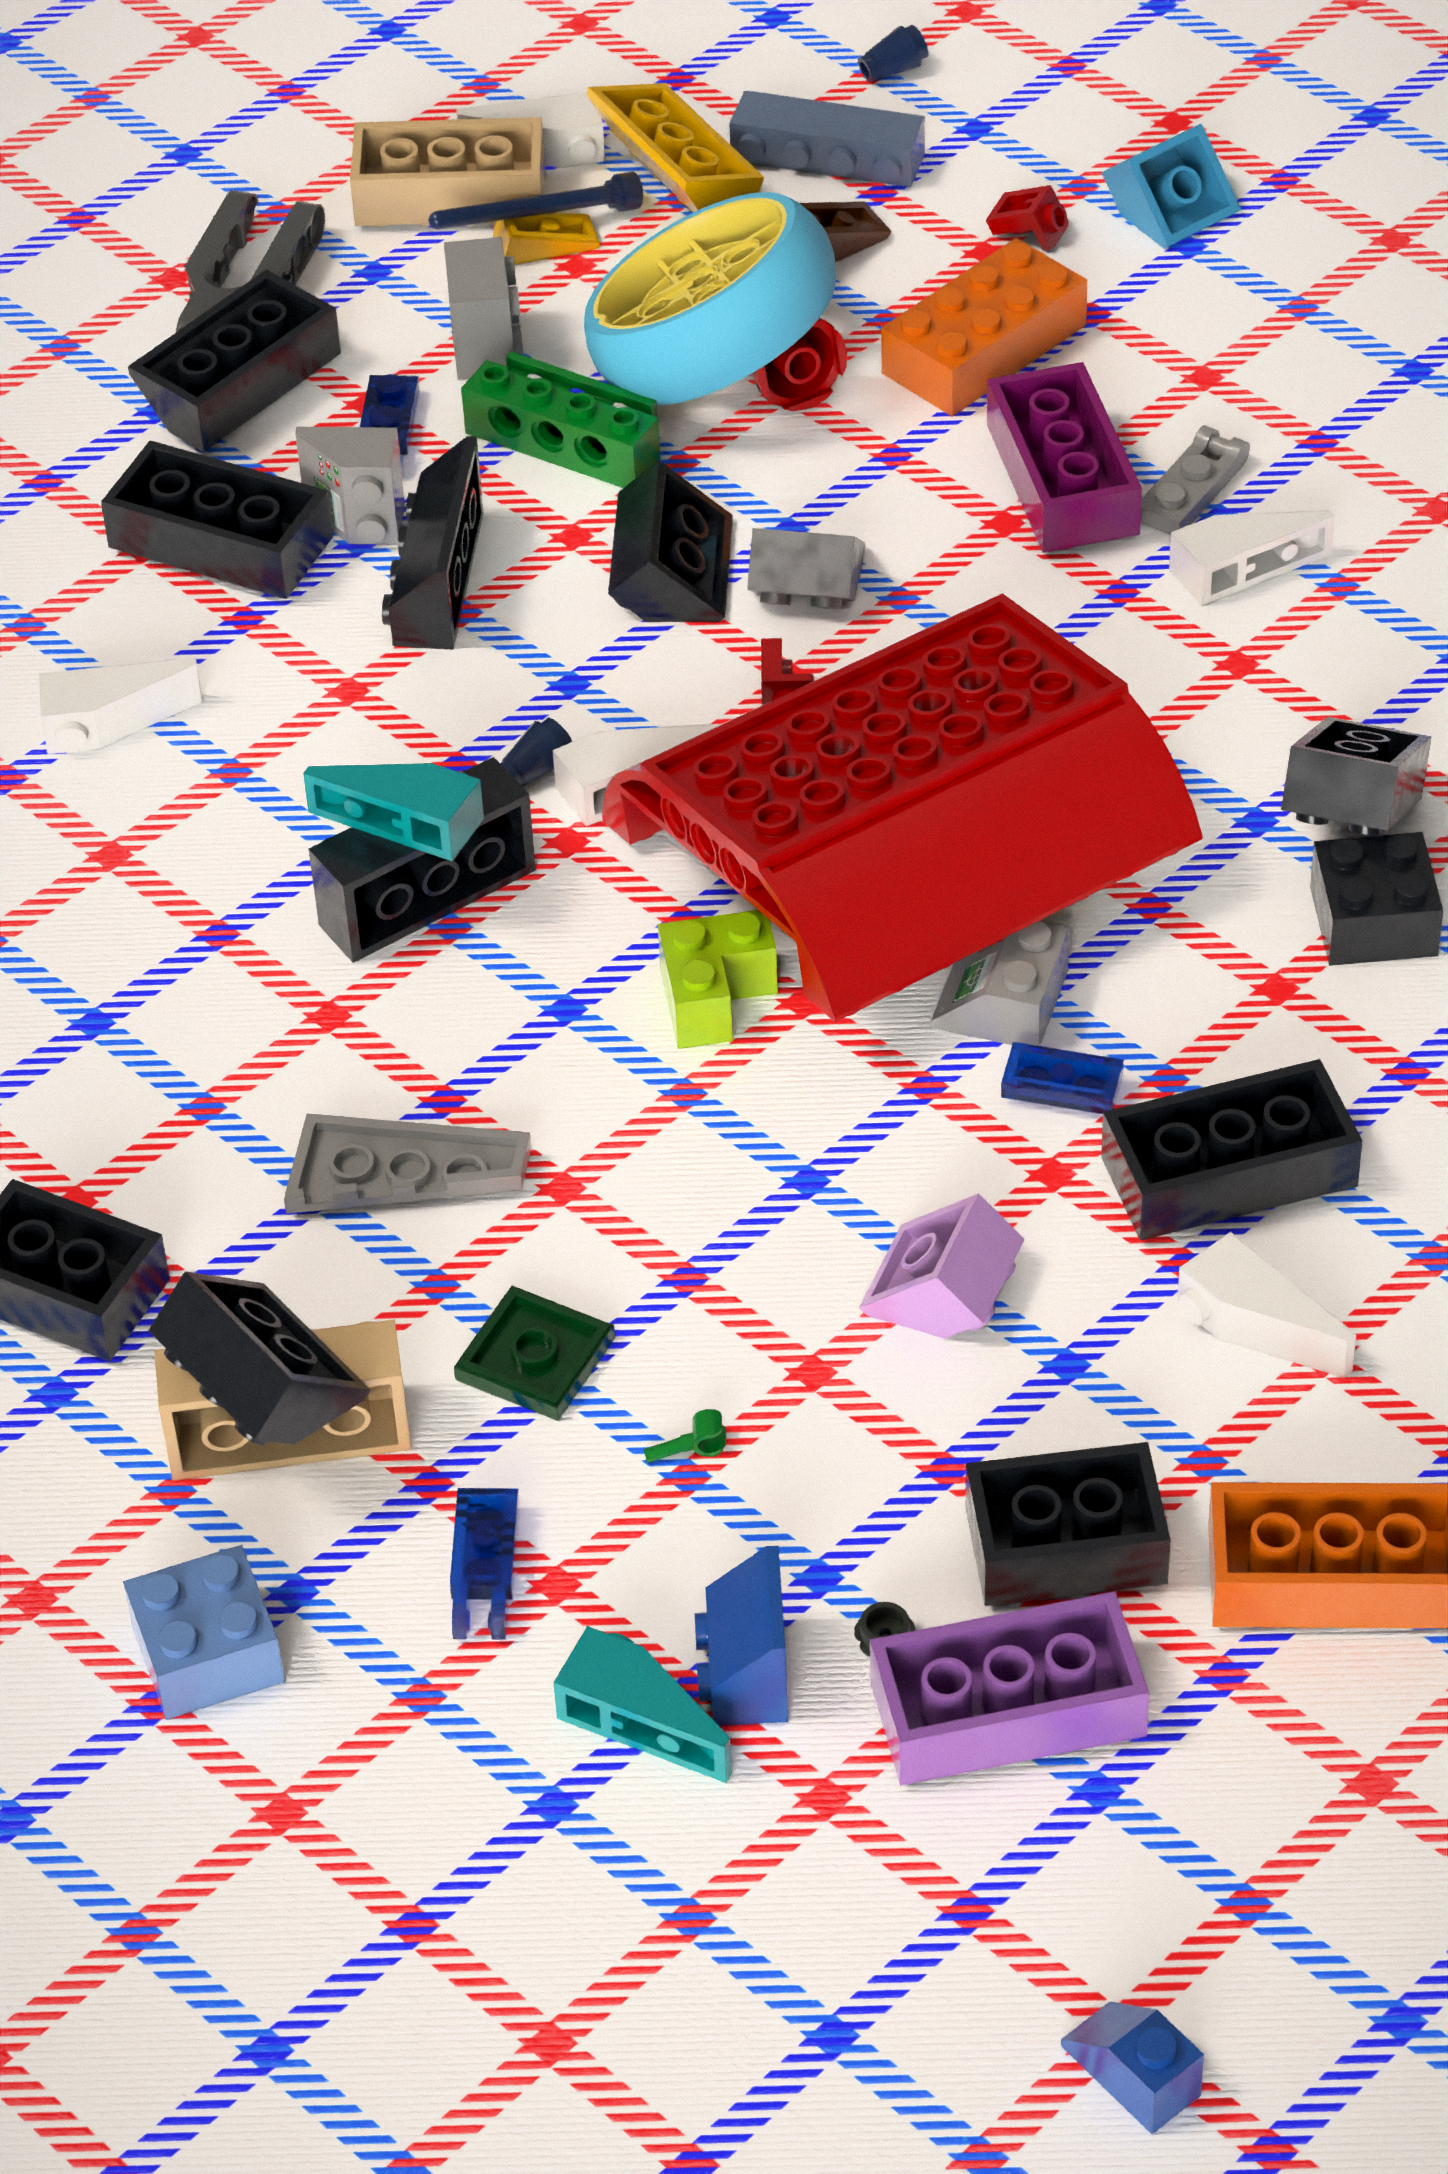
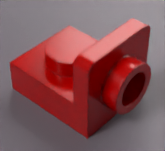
M1052 185L1004 192L985 220L993 236L1007 233L1022 235L1033 230L1043 251L1053 250L1069 226L1066 210L1059 202Z
M761 638L762 705L814 681L813 674H793V659H782V638Z

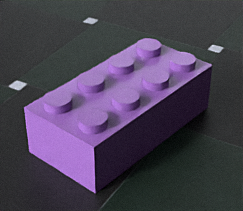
M1115 1591L870 1639L871 1687L900 1786L1147 1737L1149 1690Z

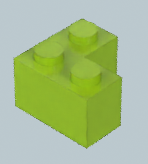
M759 910L657 924L660 971L678 1049L733 1041L731 1000L778 994L776 944L770 920Z

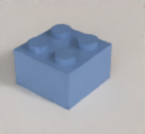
M242 1544L123 1581L131 1624L165 1720L285 1682L278 1638Z

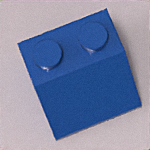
M779 1545L766 1546L706 1586L707 1612L694 1613L696 1650H709V1663L697 1664L699 1702L712 1701V1718L719 1726L788 1722L786 1648Z

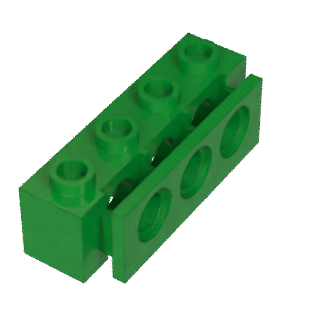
M512 351L506 356V366L486 359L461 387L465 434L477 436V438L621 488L628 485L655 462L661 461L657 404L654 399L637 395L625 389ZM529 374H536L541 378L532 379L527 376ZM572 388H577L584 391L585 393H573L570 392V390ZM614 403H622L627 407L618 408L613 405ZM552 434L557 435V436H560V437H563V439H562V438H557V437L553 436ZM595 449H598V450H601V451H604V452H607V453H601V452H599V451H597V450H595Z

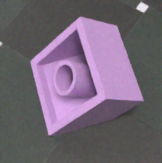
M979 1193L901 1224L859 1309L867 1316L944 1339L966 1330H978L993 1316L995 1312L994 1302L1002 1285L1015 1271L1016 1264L1014 1261L1025 1239Z

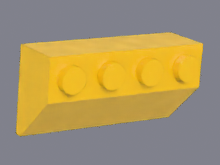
M666 83L588 87L586 96L613 135L629 149L631 155L638 158L653 173V176L663 182L677 196V199L693 213L729 198L760 192L764 176Z

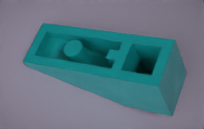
M433 763L308 766L303 772L308 813L450 861L455 859L484 820L480 779Z
M587 1626L553 1682L557 1719L727 1783L732 1775L730 1737L643 1646L635 1644L631 1639L622 1634H608Z

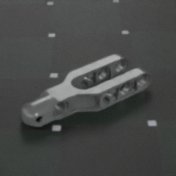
M230 190L187 260L185 272L190 287L189 301L180 314L176 332L240 288L221 287L230 273L229 265L238 249H244L247 244L246 236L252 226L255 207L259 203L258 196L255 193ZM296 201L250 280L267 269L290 283L297 284L323 236L325 210L321 204Z

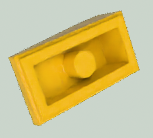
M554 212L496 221L492 238L502 237L504 256H514V264L599 249L600 245L589 215Z

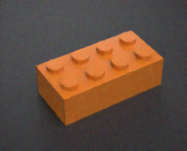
M1015 238L881 327L882 374L953 417L987 394V379L1016 374L1086 326L1088 279L1020 239Z
M1211 1482L1208 1540L1212 1627L1448 1628V1483Z

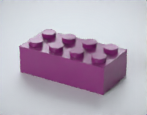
M1084 362L987 379V428L1042 553L1140 535L1142 487Z

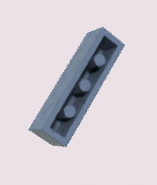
M744 90L729 123L730 145L750 164L912 187L925 155V116Z

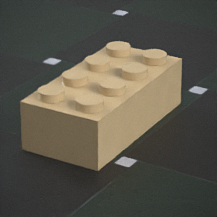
M542 117L354 122L350 188L355 226L384 227L387 225L408 224L429 226L428 219L434 211L544 195L545 153Z
M395 1319L377 1322L365 1321L354 1325L310 1329L371 1391L364 1401L295 1445L275 1442L259 1445L243 1437L235 1428L236 1420L223 1407L213 1404L200 1393L199 1387L201 1384L188 1371L172 1364L164 1355L165 1349L154 1350L158 1407L172 1481L411 1450Z

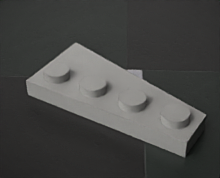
M306 1113L284 1196L286 1214L519 1191L523 1189L531 1153L530 1132Z

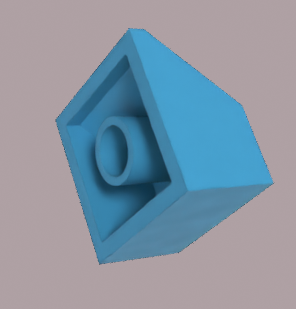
M1202 123L1101 172L1121 216L1162 248H1166L1242 210Z

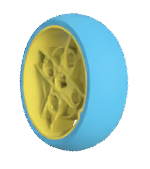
M774 192L750 193L729 198L702 208L672 223L627 254L605 275L592 292L585 308L584 332L587 349L596 369L610 385L654 399L657 406L693 400L718 391L747 377L796 343L817 322L829 305L835 290L836 264L827 232L815 216L804 206L785 195Z

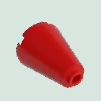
M819 318L796 343L774 360L753 372L752 376L759 392L770 403L792 412L811 409L826 400L833 393L834 390L830 387L840 374L843 377L847 367V348L841 334L828 321Z

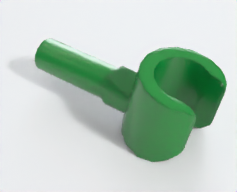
M705 1409L697 1412L692 1418L691 1433L683 1434L678 1438L643 1449L647 1463L692 1450L705 1457L719 1455L726 1445V1427L722 1425V1414L715 1409Z

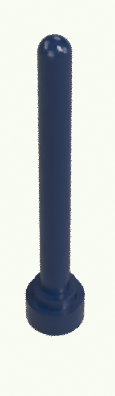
M636 172L614 174L611 180L605 181L603 186L438 210L430 214L428 221L433 229L442 230L606 204L609 208H616L619 212L637 210L643 204V186Z

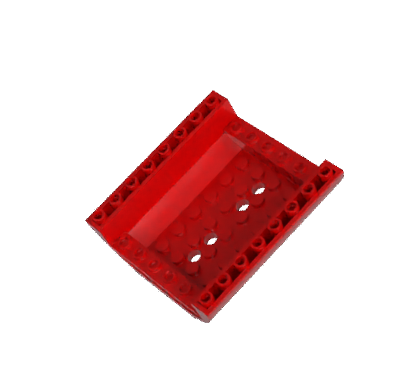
M1003 593L617 773L608 783L603 798L602 810L603 822L629 845L648 839L664 829L792 938L797 945L804 996L834 1022L851 1016L859 1010L893 993L899 992L939 970L948 968L953 963L981 949L994 945L998 941L1078 901L1084 900L1090 895L1124 878H1128L1134 873L1168 856L1174 855L1203 839L1194 805L1181 773L1154 725L1129 693L1128 683Z

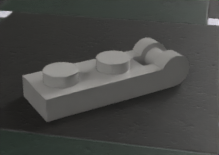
M1202 425L1196 432L1192 444L1142 497L1141 523L1169 535L1173 531L1191 525L1244 466L1250 453L1249 442L1237 437H1233L1230 440L1220 437L1218 430ZM1213 455L1220 459L1216 461L1211 459L1210 457Z

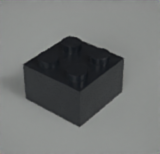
M1423 832L1314 841L1310 890L1329 966L1438 956L1443 906Z

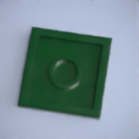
M511 1285L455 1364V1380L559 1421L614 1341L615 1327L613 1324Z

